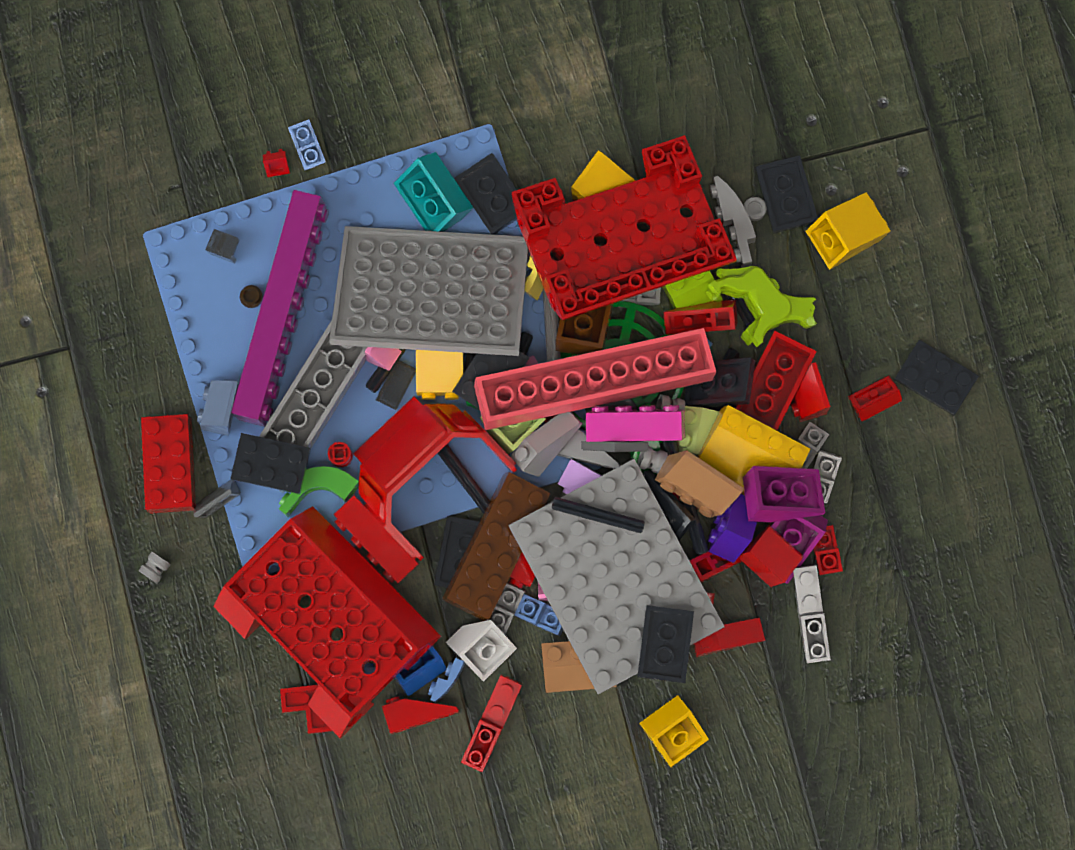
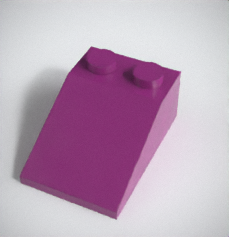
M753 466L743 477L748 521L776 522L825 514L819 469Z
M818 515L770 522L769 525L803 555V559L797 565V567H800L826 532L828 520ZM793 572L791 573V575H790V576L788 577V579L786 580V582H785L786 584H788L789 581L792 579V577H793Z

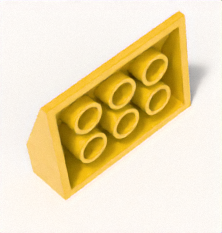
M727 405L721 408L698 458L744 488L743 477L753 466L802 468L810 448Z

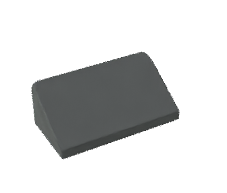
M228 481L199 501L194 509V517L207 518L239 496L241 491L235 481Z

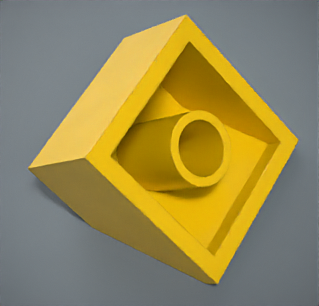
M678 695L640 722L641 727L670 767L709 740L690 709Z

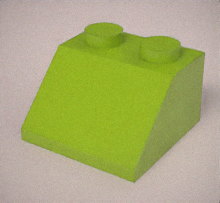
M707 271L663 286L662 288L673 308L677 309L712 302L706 292L709 290L708 285L714 281L711 272ZM721 295L714 301H723Z

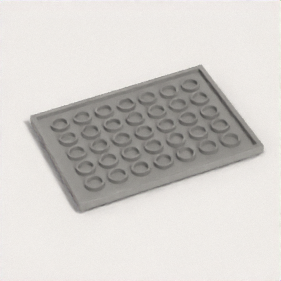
M345 226L330 332V345L519 356L528 247L524 237Z
M635 459L561 498L643 520L645 525L642 533L552 509V503L508 525L597 694L638 673L646 605L694 611L690 645L724 628L720 617Z

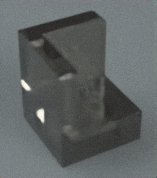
M214 229L205 250L210 255L235 264L237 259L233 255L238 246L239 239Z

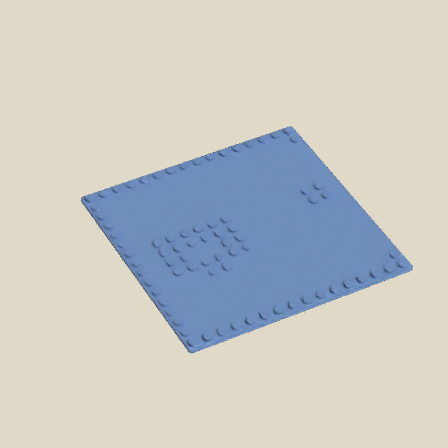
M492 125L480 126L146 231L143 234L144 242L197 417L199 410L205 408L206 401L203 400L205 386L210 387L211 381H237L239 386L261 304L256 308L245 307L240 301V292L244 287L254 285L262 291L264 297L293 190L321 196L329 213L326 223L322 222L320 229L323 232L321 243L319 245L316 244L315 247L316 261L314 266H310L309 269L310 283L307 289L304 288L302 294L304 304L302 310L297 312L298 326L296 332L292 333L290 337L292 347L290 354L285 355L283 362L286 364L285 373L278 380L277 386L280 389L277 399H273L271 408H273V413L332 321L345 226L425 231L393 184L421 156L436 152L452 177L455 178L493 153L508 175ZM474 208L460 222L444 231L491 235ZM517 220L495 234L523 236ZM528 250L527 263H528V260H529V257H530V252H529V250ZM528 267L526 271V278L532 272V270H530ZM543 291L538 301L524 293L521 333L527 332L533 336L526 356L531 357L534 355L538 364L547 362ZM406 349L376 393L368 390L366 383L378 366L366 360L311 448L306 469L321 466L333 467L347 472L359 481L360 465L362 463L353 455L350 465L338 468L328 458L329 447L335 442H343L348 445L352 453L355 452L413 396L422 405H456L462 412L465 410L485 430L480 419L481 412L478 409L467 406L466 401L461 397L458 400H446L445 396H436L434 400H423L422 396H417L416 350ZM464 353V369H465L466 353ZM585 409L574 411L579 417L586 420ZM233 415L228 436L201 430L218 487L231 480L241 433L259 437L265 427L240 421ZM544 422L540 426H538L533 432H535L537 429L543 426ZM579 428V429H578V430L582 431V432L586 435V431H585V430H583L582 428ZM454 437L447 444L490 501L503 474L507 472L513 473L480 438ZM436 454L392 496L391 522L400 532L447 518V516L478 508V506L441 457ZM556 456L539 477L523 472L517 464L514 465L517 470L513 474L541 488L559 482L571 459ZM577 461L594 471L601 468L600 466ZM235 481L241 491L240 495L224 505L242 566L289 519L312 506L353 547H356L350 539L353 535L347 529L343 532L334 522L337 518L333 514L346 502L334 493L326 490H317L305 496L289 518L279 510L281 506L279 502L286 493L291 494L290 492L285 491L282 493L276 489ZM358 488L353 496H356L364 505L366 502L360 497ZM271 564L268 569L269 574L278 572L280 569L279 564Z

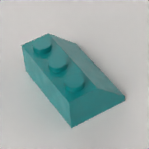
M436 152L418 157L393 183L425 231L444 232L460 222L473 209V206Z

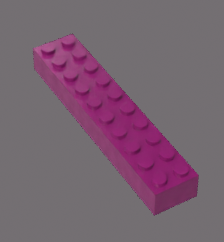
M293 190L231 414L240 421L265 427L273 415V408L271 406L273 399L276 400L279 394L278 380L279 377H283L286 364L283 362L285 355H289L292 342L290 337L292 333L296 332L298 326L297 312L302 310L304 304L302 294L304 288L307 289L310 283L309 269L310 266H314L316 261L315 247L316 244L319 245L321 243L323 232L320 229L322 222L326 223L329 210L326 209L327 206L321 196Z

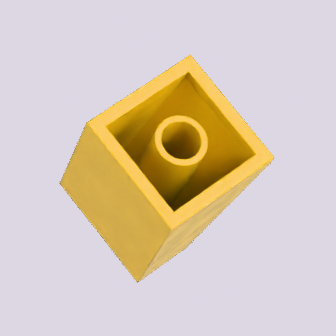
M598 150L572 185V199L576 201L636 180Z
M866 192L824 212L806 230V233L830 270L881 241L891 230L877 210L874 201Z
M416 350L417 396H422L423 400H434L436 396H445L446 400H458L459 396L454 394L452 390L464 373V353Z

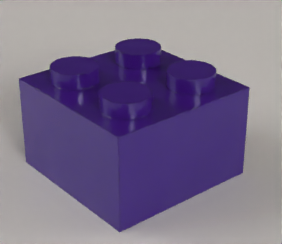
M742 494L737 497L722 515L714 517L713 523L716 526L715 529H712L708 538V542H710L708 552L733 563L752 541L757 522L748 521L745 495Z

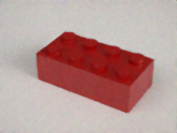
M774 331L754 370L750 404L737 405L735 409L777 431L817 351Z
M188 414L141 417L145 510L150 514L194 511L196 496L192 418Z

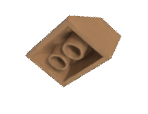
M687 450L668 455L655 478L656 481L661 483L660 486L664 490L676 493L680 496L682 502L688 505L693 504L699 508V512L709 518L722 515L744 490L743 487Z
M570 641L542 644L546 693L595 689Z

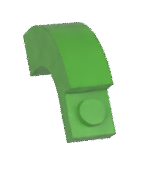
M321 466L306 469L301 494L286 493L279 502L281 505L279 510L289 518L304 497L317 490L332 492L344 502H347L359 488V481L347 472L333 467Z

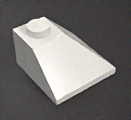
M491 620L464 625L446 642L483 682L517 649Z

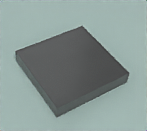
M581 441V449L583 451L647 452L649 442Z

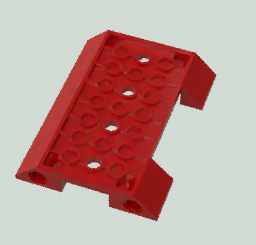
M685 135L642 149L646 178L562 205L564 197L556 178L511 193L518 225L550 305L561 320L737 261L720 218L714 219L700 186L702 174ZM689 208L692 216L683 217L680 209ZM645 222L649 225V230L642 232L637 228V224ZM601 236L605 238L606 244L598 246L594 243V238ZM552 251H559L562 253L563 259L555 261L551 258L550 253Z
M313 506L289 519L223 586L213 606L244 639H247L262 625L318 683V687L308 706L339 738H342L374 705L372 700L403 668L409 670L442 637ZM273 563H278L280 567L276 575H270L268 572L269 566ZM306 595L310 596V606L302 608L300 606L301 598ZM337 628H341L343 630L342 639L334 641L332 639V632ZM369 661H373L376 665V669L372 674H366L364 671V666Z

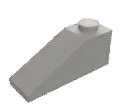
M572 412L558 414L526 437L510 457L523 472L539 477L581 427L582 423Z
M580 430L576 431L557 454V456L612 470L621 466L605 451H583L581 449V441H586V435Z

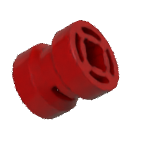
M335 442L328 449V458L334 466L344 468L351 464L353 453L347 444Z

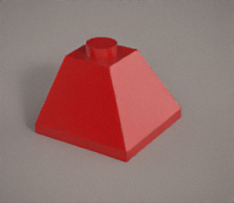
M816 362L811 363L794 396L793 404H791L794 418L798 417L799 422L826 415L830 408Z

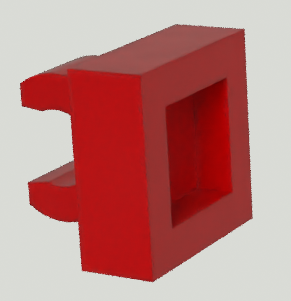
M279 149V152L276 153L267 151L263 155L267 177L290 174L285 151Z

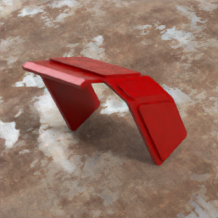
M413 396L353 452V455L362 463L360 465L359 495L366 502L364 506L414 560L418 558L421 561L424 558L422 554L391 522L392 496L454 437L480 438L510 471L514 473L517 469L514 467L516 463L465 410L462 412L453 404L422 405Z

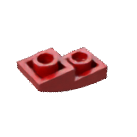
M833 525L827 526L826 532L813 549L819 575L843 571Z

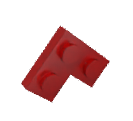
M318 685L280 689L282 713L306 711L308 734L332 732L330 727L308 706Z

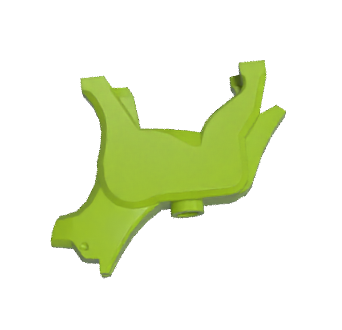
M749 266L739 269H718L716 276L720 279L714 280L708 285L709 290L706 294L712 302L720 294L744 299L747 307L756 319L741 335V338L748 346L752 342L756 347L760 346L768 330L784 323H797L805 329L814 327L817 324L813 317L815 311L813 302L816 298L794 297L781 293L777 281L769 278L760 267Z

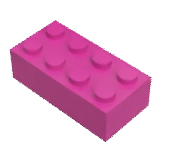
M644 405L639 407V410H632V406L615 407V410H608V406H594L592 411L586 413V442L673 441L685 438V409H679V405H665L663 410H656V405Z

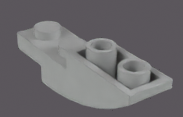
M719 176L713 178V184L710 185L712 199L716 198L718 204L715 207L716 218H720L723 226L732 225L729 227L731 240H735L737 248L734 249V254L737 258L736 262H740L742 268L749 267L752 264L748 244L755 243L756 239L753 225L746 209L735 192Z
M817 565L796 567L793 571L795 597L806 663L830 660Z

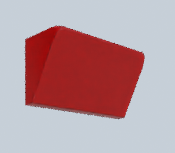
M889 375L848 396L861 421L902 401L900 390Z

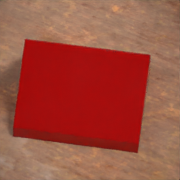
M768 525L750 542L738 558L765 583L773 587L786 582L803 559V555Z

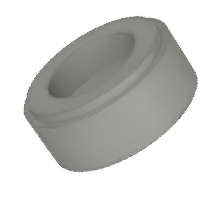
M751 197L744 203V208L751 221H758L765 216L766 205L761 198Z

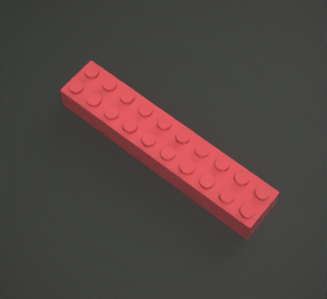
M702 328L476 377L474 389L485 430L712 381L716 374V368L705 330Z

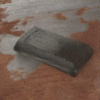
M398 360L385 380L376 401L397 410L416 373V368Z

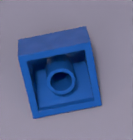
M432 646L409 670L403 668L396 675L395 679L409 697L446 671L447 668L440 655Z

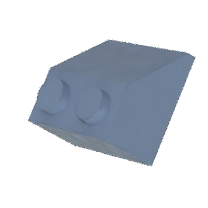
M211 381L210 387L205 386L203 400L206 401L204 409L199 410L197 422L201 423V430L226 436L229 435L233 418L231 411L238 390L237 381Z

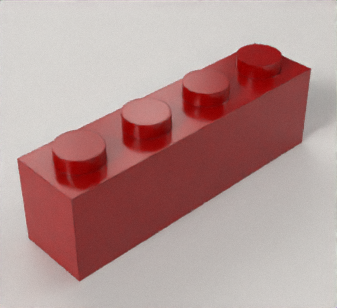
M356 496L350 498L333 514L337 518L334 521L335 524L343 532L347 529L353 535L350 538L351 541L359 549L363 546L369 552L366 555L367 558L375 566L380 564L385 569L383 575L391 583L394 581L400 583L419 565Z

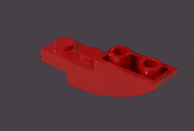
M503 674L500 675L461 763L480 772L484 771L514 707V703L523 685L522 683Z

